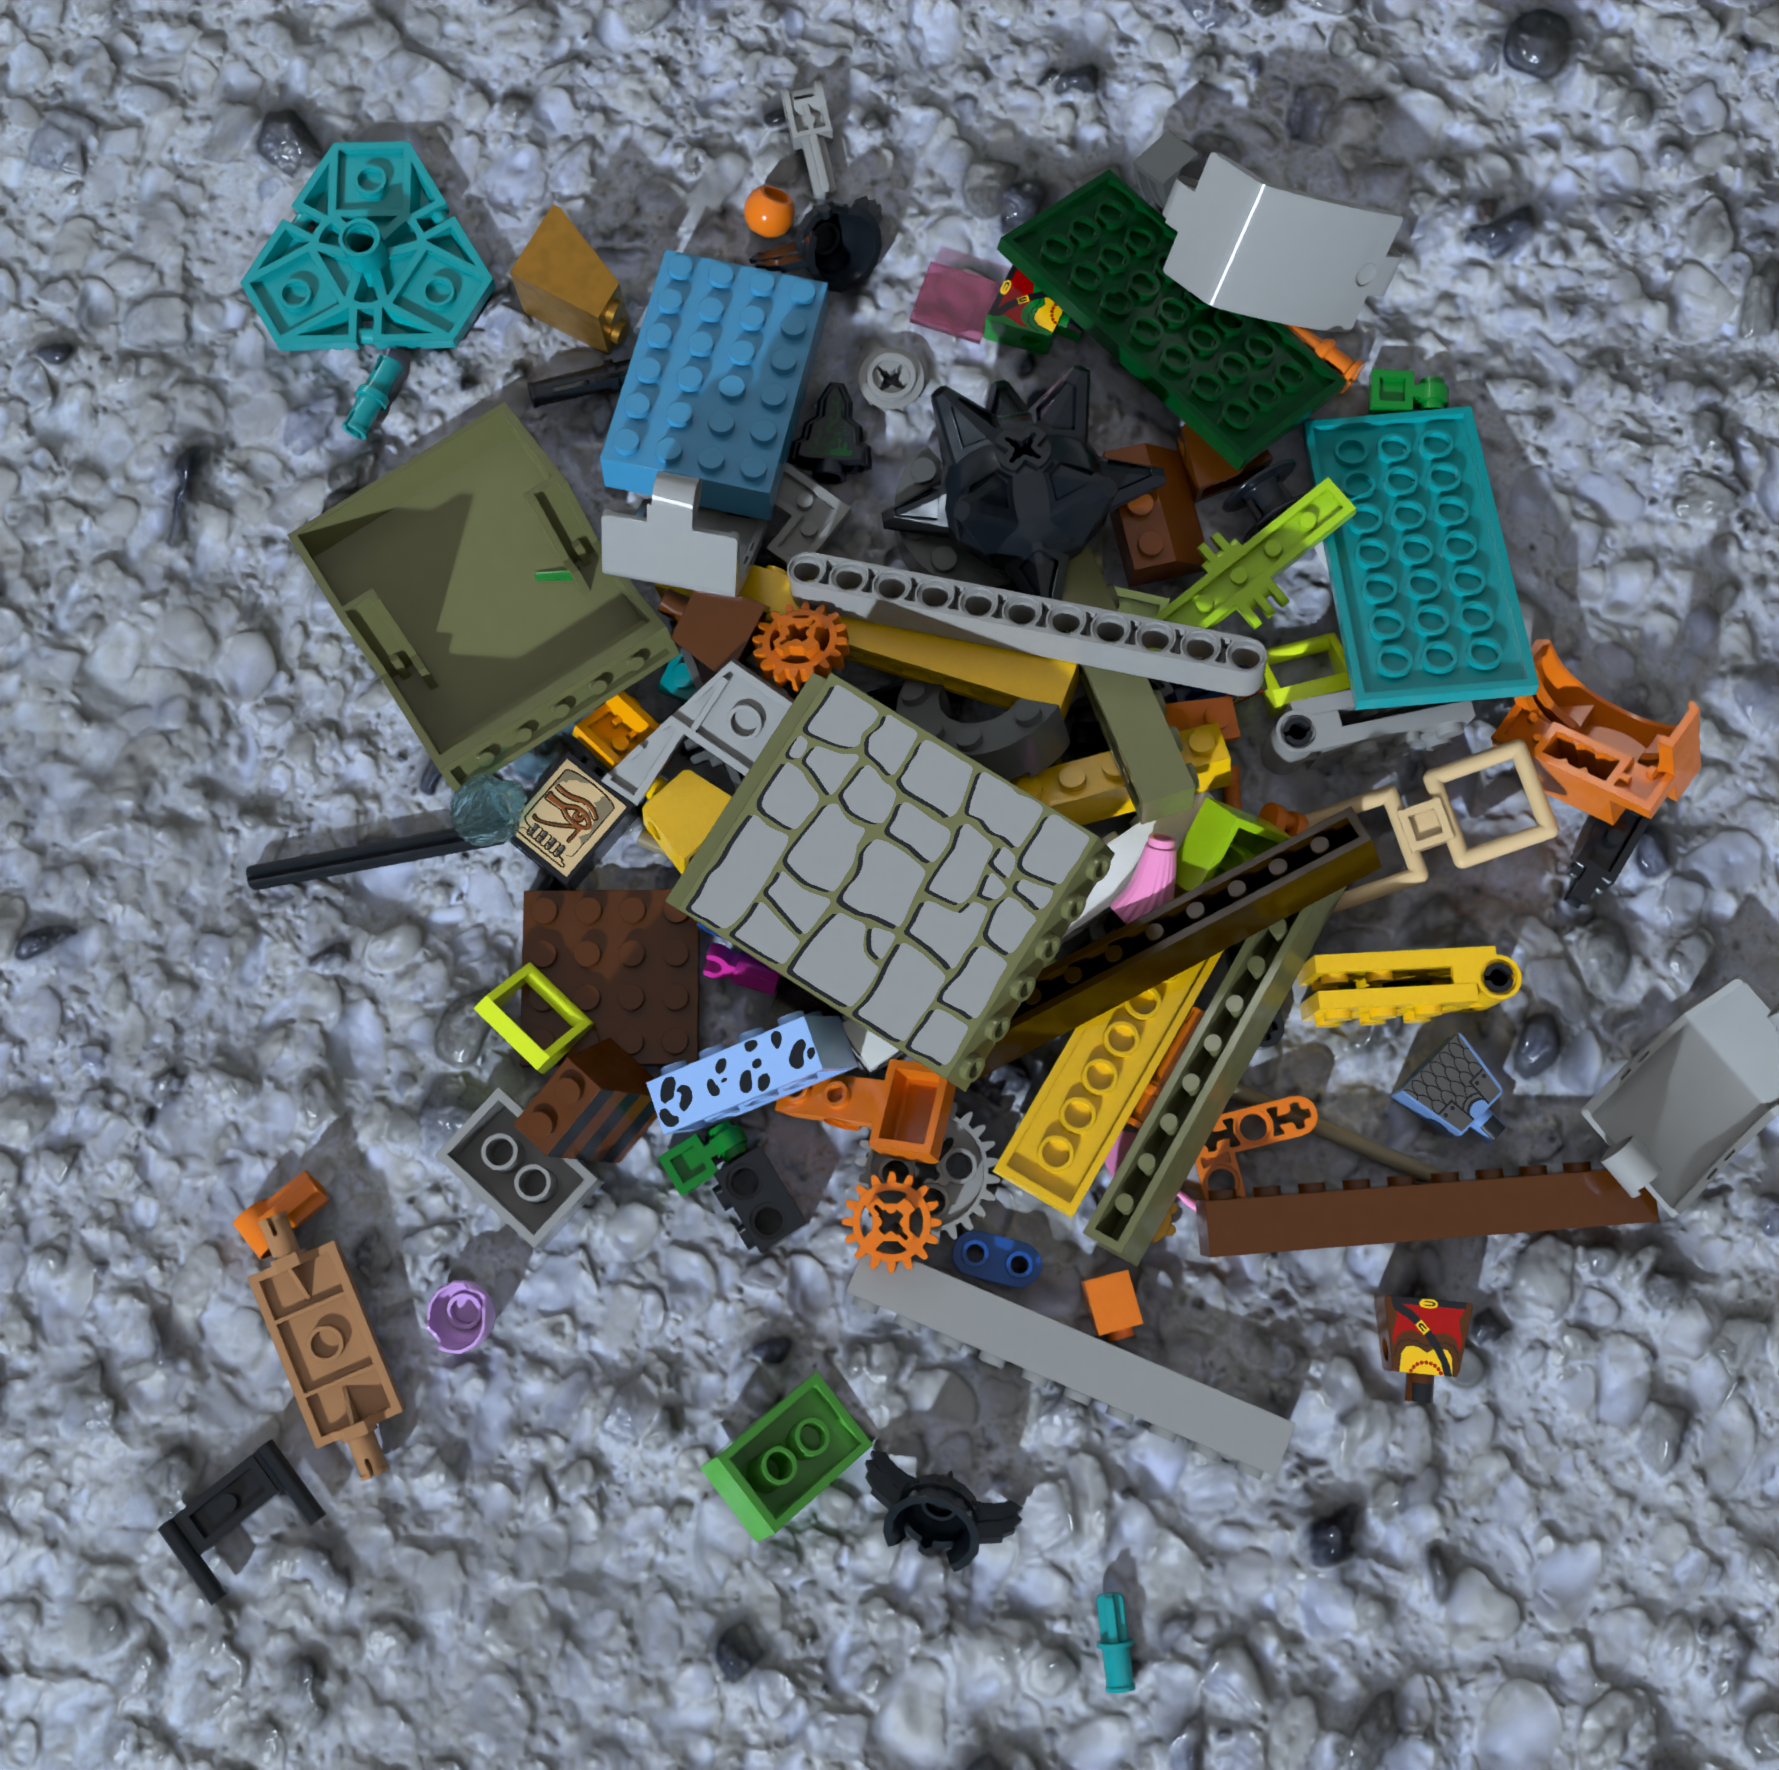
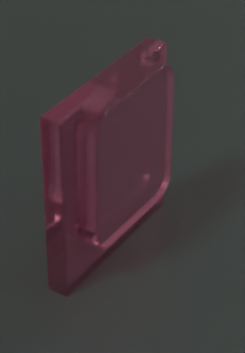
M931 261L911 313L910 323L980 345L984 334L985 318L998 295L1001 283Z

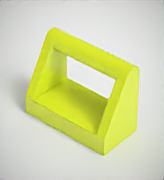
M1334 632L1266 649L1267 661L1264 678L1268 689L1261 693L1269 718L1281 716L1292 701L1351 689L1344 650ZM1325 651L1328 652L1335 675L1280 688L1269 665Z
M531 962L527 963L488 993L473 1008L544 1076L594 1024ZM525 983L573 1027L546 1050H543L501 1009Z

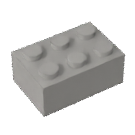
M498 1087L435 1156L533 1248L543 1250L604 1184V1181L581 1160L548 1157L513 1125L525 1108L508 1092Z

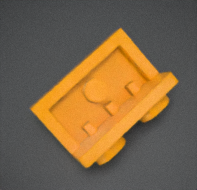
M622 691L577 723L572 735L611 771L661 724H658L644 711L634 697ZM671 758L669 759L665 767L669 765Z

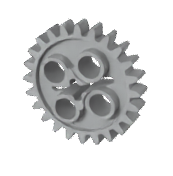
M955 1102L952 1104L944 1141L947 1138H951L953 1145L936 1166L935 1173L939 1178L935 1181L932 1178H927L920 1186L927 1185L930 1188L929 1190L936 1191L943 1197V1210L937 1215H931L934 1218L942 1219V1225L931 1227L930 1232L938 1237L939 1240L940 1231L946 1230L952 1240L957 1239L956 1225L959 1223L971 1231L973 1225L969 1215L973 1213L984 1218L986 1212L980 1206V1201L994 1202L996 1198L991 1192L986 1190V1186L1000 1182L999 1177L988 1173V1169L995 1167L999 1161L997 1158H988L986 1152L995 1146V1141L981 1142L979 1137L983 1134L986 1126L980 1125L972 1129L969 1126L973 1116L971 1111L961 1119L956 1117L957 1103ZM860 1140L859 1145L868 1151L869 1154L868 1157L855 1158V1164L866 1168V1173L855 1177V1183L868 1184L870 1189L872 1188L871 1176L874 1174L878 1175L882 1183H886L882 1174L885 1167L891 1163L904 1165L909 1175L914 1176V1181L916 1180L920 1171L915 1166L918 1162L884 1157L868 1146V1140ZM962 1155L970 1161L971 1173L969 1176L963 1179H955L948 1174L946 1162L951 1156ZM887 1190L878 1195L887 1203H899L904 1193L896 1190ZM877 1205V1208L886 1216L882 1229L886 1230L895 1223L899 1226L898 1233H902L905 1236V1233L902 1231L903 1228L899 1223L903 1217L901 1212L897 1211L890 1214L886 1210L883 1211ZM918 1207L912 1214V1229L920 1237L923 1228V1216Z

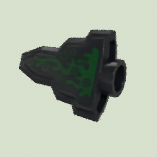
M829 382L817 401L816 416L804 423L801 438L793 440L791 444L788 463L800 469L812 471L813 480L822 484H842L846 481L847 474L863 473L864 471L872 470L871 446L863 442V428L853 419V402L844 383Z

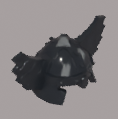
M864 196L856 199L852 207H848V204L842 205L833 201L813 206L812 210L805 215L800 223L795 241L777 249L756 253L749 259L750 264H755L756 268L768 271H781L782 273L805 268L811 273L814 280L827 282L828 291L842 293L855 289L869 278L878 263L882 248L881 230L878 226L879 222L883 219L881 204H877L876 199L868 200V197Z
M874 1450L870 1453L872 1459L865 1462L868 1471L865 1478L872 1488L870 1493L889 1510L884 1517L883 1534L888 1547L899 1544L907 1537V1533L911 1538L920 1542L918 1551L922 1555L929 1554L931 1547L939 1549L951 1548L946 1551L949 1565L956 1572L972 1562L978 1554L979 1544L1002 1543L1003 1538L1013 1535L1016 1530L1015 1527L1022 1522V1518L1018 1514L1022 1512L1023 1507L1012 1500L1000 1503H982L977 1501L973 1493L964 1484L957 1481V1478L953 1477L952 1471L948 1472V1474L920 1475L915 1478L908 1475L901 1468H898L890 1460L886 1452Z

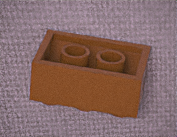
M1142 443L1103 452L1102 457L1164 468L1166 476L1165 485L1109 512L1128 587L1203 572L1201 565L1206 561L1196 548L1204 542L1180 451Z

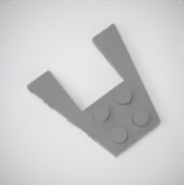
M733 659L674 714L667 718L649 737L632 750L615 768L608 772L601 781L638 806L646 797L685 735L746 776L793 704L794 699L736 659Z

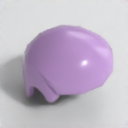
M469 1280L451 1281L438 1288L429 1301L426 1329L439 1343V1350L462 1354L481 1345L492 1332L496 1320L495 1305L491 1296L476 1282Z

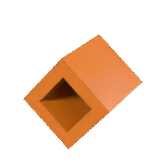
M1122 1270L1081 1281L1080 1285L1094 1335L1106 1334L1108 1342L1134 1336L1132 1327L1143 1324L1129 1270Z

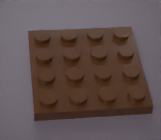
M672 889L524 891L522 967L531 962L594 1022L590 1030L553 1067H560L568 1056L609 1037L641 1066H667L683 1060L690 1064L699 1060L700 928L697 926V921L665 901ZM527 983L521 987L520 1027L543 1050H546L573 1027ZM520 1054L519 1065L521 1067H533Z

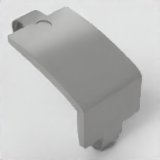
M1211 152L1199 181L1187 176H1177L1162 211V215L1166 218L1165 223L1178 232L1163 268L1166 275L1210 306L1291 326L1349 333L1367 296L1385 295L1403 257L1401 252L1391 247L1403 221V217L1397 213L1335 200L1267 182L1221 153Z
M659 471L653 486L652 500L644 499L635 515L613 512V509L604 510L601 517L602 572L607 575L736 598L754 565L767 530V521L728 515L729 512L699 506L702 491L701 478Z
M1742 974L1737 975L1679 1014L1628 1061L1581 1109L1585 1119L1610 1146L1600 1159V1162L1632 1198L1641 1195L1639 1190L1645 1187L1671 1217H1676L1683 1213L1722 1169L1769 1122L1779 1115V1004L1772 1007Z

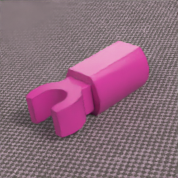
M711 943L706 956L708 960L703 970L704 975L714 979L727 977L732 979L734 984L774 996L781 976L778 972L745 952L741 951L739 955L733 953L725 945Z

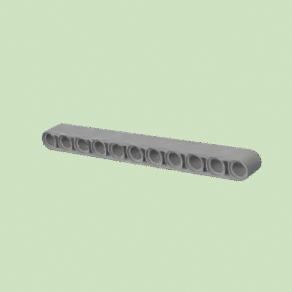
M815 552L799 553L792 557L787 564V575L794 602L801 607L804 601H808L810 609L814 611L821 604H824L828 614L837 612L842 617L1236 696L1255 694L1261 688L1264 680L1267 651L1261 642L1251 637ZM984 613V615H980V616H977V615H974V614ZM1018 622H1028L1026 624H1017ZM1070 630V631H1072V632H1070V633H1062V632H1060V631ZM1105 639H1114V640H1117V641L1107 642V641H1104V640H1105ZM1148 648H1159L1162 650L1152 651ZM1201 656V657H1204V658H1206V659H1204V660H1197V659L1192 658V657ZM1239 665H1246V666H1249V667H1251V668H1249V669H1243V668H1240V667H1238V666H1239Z

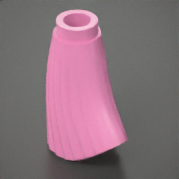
M1161 833L1149 834L1148 842L1145 843L1132 878L1124 890L1109 904L1111 909L1125 924L1174 900L1177 848L1175 847L1176 839L1173 836Z

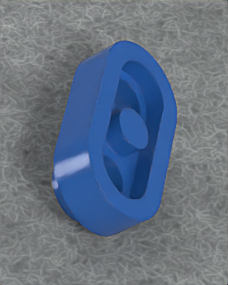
M974 1230L962 1234L955 1241L952 1248L954 1265L961 1273L1014 1288H1023L1034 1283L1039 1277L1042 1268L1040 1255L1033 1246L982 1231ZM979 1245L983 1249L984 1255L981 1261L972 1262L967 1258L966 1251L969 1246ZM1015 1256H1022L1027 1261V1269L1022 1274L1015 1273L1011 1269V1260Z

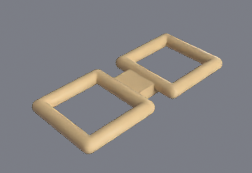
M1514 739L1426 771L1423 775V782L1430 800L1408 808H1404L1398 789L1394 785H1385L1304 814L1308 820V828L1350 806L1358 814L1384 805L1408 870L1344 891L1333 913L1424 883L1429 876L1421 854L1424 850L1447 843L1455 866L1465 869L1556 837L1559 828L1525 741ZM1513 759L1537 825L1468 848L1444 783Z

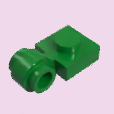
M1372 369L1370 372L1368 414L1410 412L1413 410V404H1415V408L1419 411L1443 409L1449 405V387L1441 377H1425L1420 380L1419 385H1414V371Z
M728 1119L708 1132L711 1140L706 1146L699 1135L694 1134L658 1157L680 1196L684 1197L715 1177L713 1174L718 1172L719 1168L713 1159L723 1158L725 1163L728 1164L749 1151L745 1144L748 1138L739 1124L734 1125L731 1119Z

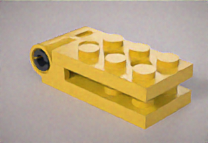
M1496 946L1314 955L1304 963L1297 976L1298 987L1312 986V992L1314 993L1300 1004L1301 1021H1315L1316 1028L1342 1026V1021L1359 1019V1025L1372 1026L1387 1023L1386 1019L1403 1016V1023H1423L1431 1021L1430 1017L1442 1014L1482 1012L1515 995L1522 983V974L1516 962L1507 956L1497 955ZM1429 980V985L1383 988V983ZM1355 984L1356 989L1339 990V986Z

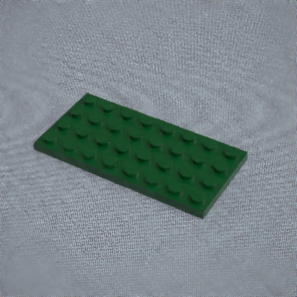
M1110 169L1000 238L997 250L1237 471L1340 394L1347 383L1345 379L1283 324L1210 306L1166 275L1163 268L1178 232L1165 223L1166 219Z

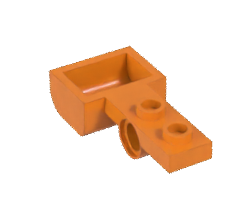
M889 1059L884 1080L837 1075L778 1099L774 1110L782 1116L823 1121L831 1126L845 1130L859 1131L862 1126L870 1127L872 1131L868 1146L880 1155L892 1159L936 1164L939 1162L957 1086L919 1062Z

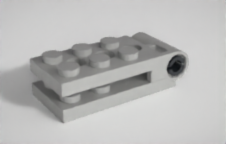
M1350 689L1290 702L1262 744L1260 757L1265 768L1277 775L1293 773L1302 762L1306 763L1307 770L1342 763L1343 768H1353L1369 761L1368 757L1384 754V758L1390 760L1408 755L1411 748L1425 746L1427 751H1433L1450 746L1455 736L1464 732L1463 728L1476 714L1472 700L1451 704L1436 703L1355 710Z

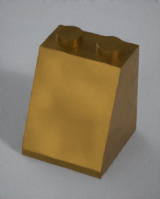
M553 204L510 271L523 311L609 356L616 344L621 345L625 341L630 330V322L620 283L561 208Z

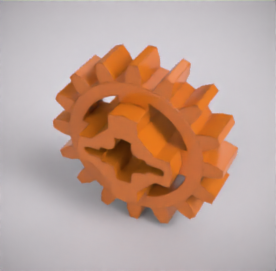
M804 601L801 610H794V607L789 603L786 604V613L783 615L775 611L770 612L772 623L760 622L758 624L760 635L753 636L752 639L755 648L753 651L757 667H761L763 677L766 680L774 677L776 686L779 688L789 681L792 682L793 690L798 691L802 682H807L812 673L827 679L832 668L843 670L845 667L843 656L850 655L846 625L841 624L837 612L828 615L826 605L821 604L814 611L810 609L808 601Z
M890 1171L887 1183H882L878 1175L874 1174L871 1176L872 1188L868 1190L861 1184L855 1187L861 1197L859 1201L846 1200L845 1205L854 1212L853 1217L842 1219L843 1225L853 1227V1233L845 1238V1242H858L860 1247L854 1255L857 1259L866 1254L872 1256L870 1261L871 1269H876L881 1261L887 1262L888 1272L894 1273L897 1262L902 1261L904 1266L910 1270L914 1267L913 1255L916 1254L924 1260L929 1257L927 1250L923 1247L926 1242L938 1244L939 1238L930 1232L931 1227L942 1225V1219L931 1216V1211L939 1206V1202H926L924 1196L930 1188L924 1185L915 1190L912 1187L914 1184V1176L908 1175L903 1183H898L896 1172ZM887 1190H896L907 1194V1196L899 1203H887L878 1194ZM877 1205L883 1211L886 1210L890 1214L897 1211L901 1212L903 1217L899 1223L903 1228L902 1231L908 1238L894 1229L887 1233L882 1229L885 1219ZM865 1207L872 1214V1230L866 1236L862 1228V1215ZM918 1207L923 1216V1228L920 1237L912 1229V1214ZM885 1241H898L907 1250L899 1253H887L877 1248Z

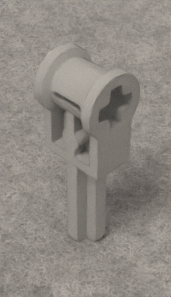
M820 80L814 81L811 87L789 91L787 87L781 88L782 105L793 150L803 149L814 196L823 200L829 199L830 196L837 193V185L827 148V143L833 142V129L822 83Z

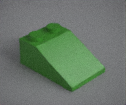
M816 1371L734 1437L699 1468L755 1542H758L778 1532L872 1447L873 1444Z

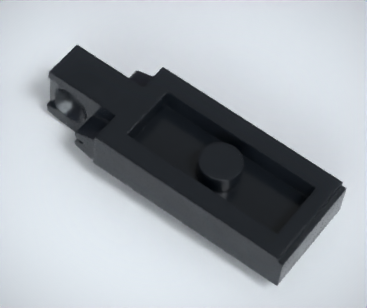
M1627 808L1614 826L1597 818L1570 863L1571 867L1567 875L1575 880L1570 885L1563 901L1579 909L1582 904H1587L1594 891L1600 895L1604 894L1606 889L1615 883L1651 819Z

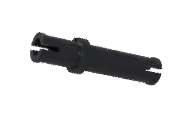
M612 359L603 360V365L569 372L535 382H527L533 408L610 390L612 394L620 392V387L623 386L626 375L598 382L596 378L627 371L631 359L613 362ZM587 381L586 385L556 392L553 391V388Z

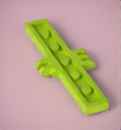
M1327 477L1243 545L1235 538L1228 543L1218 531L1210 536V539L1219 549L1216 554L1204 542L1196 548L1206 561L1201 565L1206 575L1152 618L1211 630L1237 610L1255 630L1262 622L1252 611L1253 609L1258 607L1268 619L1276 613L1266 600L1268 597L1271 596L1282 608L1289 603L1287 596L1273 580L1356 514V507L1332 480ZM1148 648L1152 651L1162 650L1159 648Z

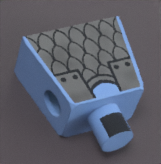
M1460 1032L1448 1037L1391 1095L1400 1105L1450 1139L1461 1136L1470 1127L1486 1144H1489L1507 1126L1489 1109L1503 1093L1502 1087Z

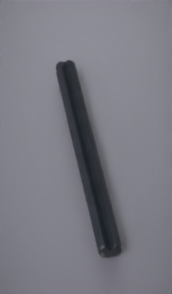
M497 819L250 865L246 868L247 883L253 890H260L502 845L506 843V838L499 830L504 824L501 820Z

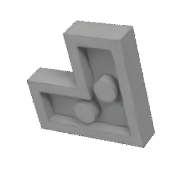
M786 463L774 509L789 520L767 546V554L787 568L791 558L799 553H821L851 515V507L789 463Z

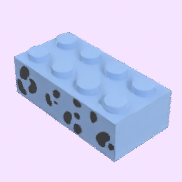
M803 1010L796 1011L777 1019L779 1027L768 1031L761 1027L740 1034L738 1036L739 1044L728 1048L725 1047V1044L712 1046L699 1052L700 1060L687 1064L686 1060L661 1068L662 1076L646 1082L663 1134L708 1129L728 1119L735 1118L858 1067L840 1016H823L821 1011L805 1015Z

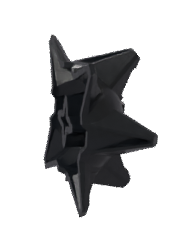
M1076 364L1030 409L1006 380L995 381L991 384L986 408L981 407L946 385L938 387L931 394V402L943 465L941 478L938 482L881 512L883 528L887 530L950 538L958 549L966 550L968 553L984 561L991 568L1005 571L1020 593L1061 600L1069 561L1081 554L1099 529L1104 526L1108 513L1165 485L1166 476L1164 468L1098 455L1095 448L1089 442L1090 370Z

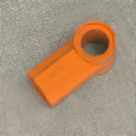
M304 1170L268 1200L262 1199L244 1210L234 1220L233 1225L258 1258L264 1260L272 1256L262 1229L257 1222L287 1211V1217L293 1231H295L327 1205L331 1199L321 1183L309 1171Z

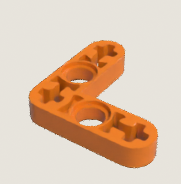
M1290 1096L1221 1114L1212 1132L1226 1130L1227 1127L1223 1120L1232 1119V1133L1239 1146L1230 1147V1138L1216 1142L1215 1151L1209 1152L1206 1145L1202 1148L1195 1161V1167L1204 1199H1209L1208 1191L1210 1188L1208 1186V1179L1210 1174L1217 1169H1224L1232 1174L1234 1178L1233 1189H1236V1197L1247 1196L1235 1153L1300 1137L1311 1132L1318 1120L1317 1109L1314 1103L1303 1096ZM1296 1103L1299 1110L1307 1109L1309 1118L1303 1120L1302 1129H1296L1295 1124L1289 1122L1278 1126L1283 1133L1282 1135H1273V1120L1267 1109L1275 1107L1276 1117L1289 1113L1291 1109L1290 1104ZM1255 1114L1260 1116L1265 1122V1133L1258 1140L1251 1141L1246 1139L1240 1131L1241 1120L1247 1115Z

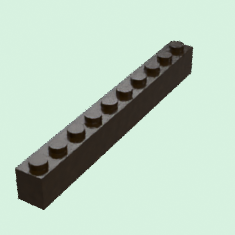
M1350 806L1043 968L1036 979L1032 994L1020 1004L1010 1020L1007 1034L1003 1039L996 1042L986 1058L984 1069L978 1079L1382 868L1373 840L1353 808Z

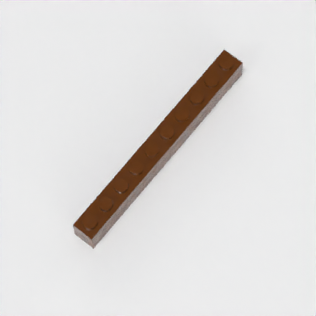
M1591 1161L1562 1163L1563 1172L1548 1173L1547 1165L1519 1166V1175L1504 1176L1503 1168L1475 1170L1474 1179L1459 1180L1458 1171L1431 1173V1182L1415 1183L1414 1175L1386 1177L1387 1185L1371 1186L1370 1178L1342 1180L1343 1189L1326 1190L1325 1182L1299 1183L1298 1192L1281 1193V1185L1253 1187L1254 1196L1236 1197V1189L1209 1190V1199L1195 1200L1200 1255L1206 1257L1659 1222L1657 1200L1645 1187L1639 1190L1641 1195L1632 1198L1606 1168L1591 1169Z

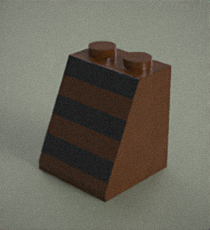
M609 1037L568 1056L513 1125L548 1157L620 1163L658 1118L646 1082L655 1078Z

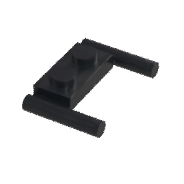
M273 1439L263 1444L255 1453L157 1529L211 1606L228 1593L201 1557L204 1552L209 1551L284 1490L310 1526L326 1515V1512Z

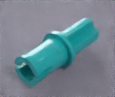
M1118 1592L1102 1593L1096 1598L1101 1638L1096 1644L1098 1649H1102L1106 1679L1105 1689L1107 1693L1131 1692L1136 1688L1133 1680L1130 1646L1134 1645V1639L1128 1636L1124 1597Z

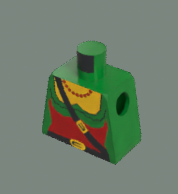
M1012 265L985 318L983 338L1040 354H1048L1057 335L1079 343L1085 330L1020 270Z

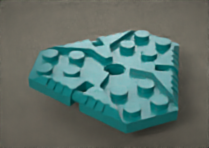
M409 141L333 142L291 205L297 215L291 223L284 219L281 220L240 282L280 351L344 350L345 348L360 350L363 345L373 344L376 349H402V347H407L408 349H416L417 347H422V349L457 348L496 287L491 274L456 217L449 218L450 210L445 199ZM310 225L316 227L313 234L307 232ZM435 225V227H433V228H431V229H429V230L423 232L424 230H426V229L430 228L431 226ZM363 321H374L373 327L363 328Z

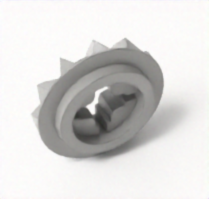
M894 347L882 348L871 353L861 364L858 373L859 390L867 399L869 406L875 405L880 407L885 413L890 409L903 411L912 402H917L924 388V371L918 359L910 352ZM901 371L898 379L900 387L897 388L891 385L882 391L884 386L883 376L886 375L891 378L895 374L898 375Z

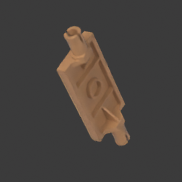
M283 1211L257 1222L262 1229L274 1261L270 1262V1268L247 1278L315 1448L318 1449L338 1440H341L343 1444L348 1443L360 1472L361 1481L371 1479L374 1474L377 1476L390 1469L374 1432L378 1428L377 1423L403 1412L406 1407L338 1239L310 1251H306V1248L300 1249L287 1217L288 1213Z

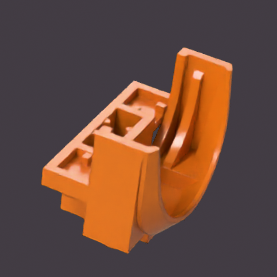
M1536 639L1530 649L1539 682L1536 695L1514 697V706L1491 736L1492 745L1495 747L1514 739L1525 741L1546 794L1613 826L1626 808L1652 819L1666 797L1678 801L1701 769L1699 739L1700 708L1696 703L1691 700L1688 702V711L1678 725L1659 723L1640 717L1616 706L1590 690L1565 668L1550 640Z

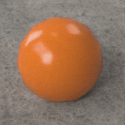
M762 185L751 191L745 201L744 218L749 228L758 236L767 239L777 238L787 233L794 222L795 206L793 200L788 193L777 187Z

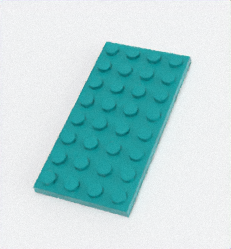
M1465 406L1303 421L1302 437L1312 489L1329 477L1356 507V514L1323 540L1355 710L1536 695L1539 682L1472 407Z

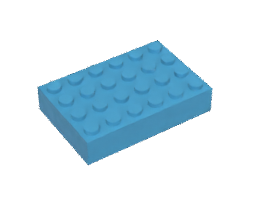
M665 249L600 456L604 486L652 496L655 478L659 471L701 478L702 491L699 506L771 521L827 317L828 283Z

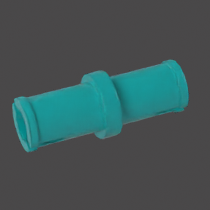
M386 355L378 356L377 362L366 383L358 386L355 392L357 400L346 420L341 425L346 433L360 440L361 438L363 440L367 439L368 433L379 412L385 411L390 402L388 395L399 374L403 371L400 363Z

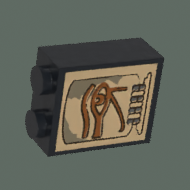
M569 751L499 831L508 842L567 890H576L638 818L639 813L633 802L601 781L600 775L603 773V770L585 755L578 760Z

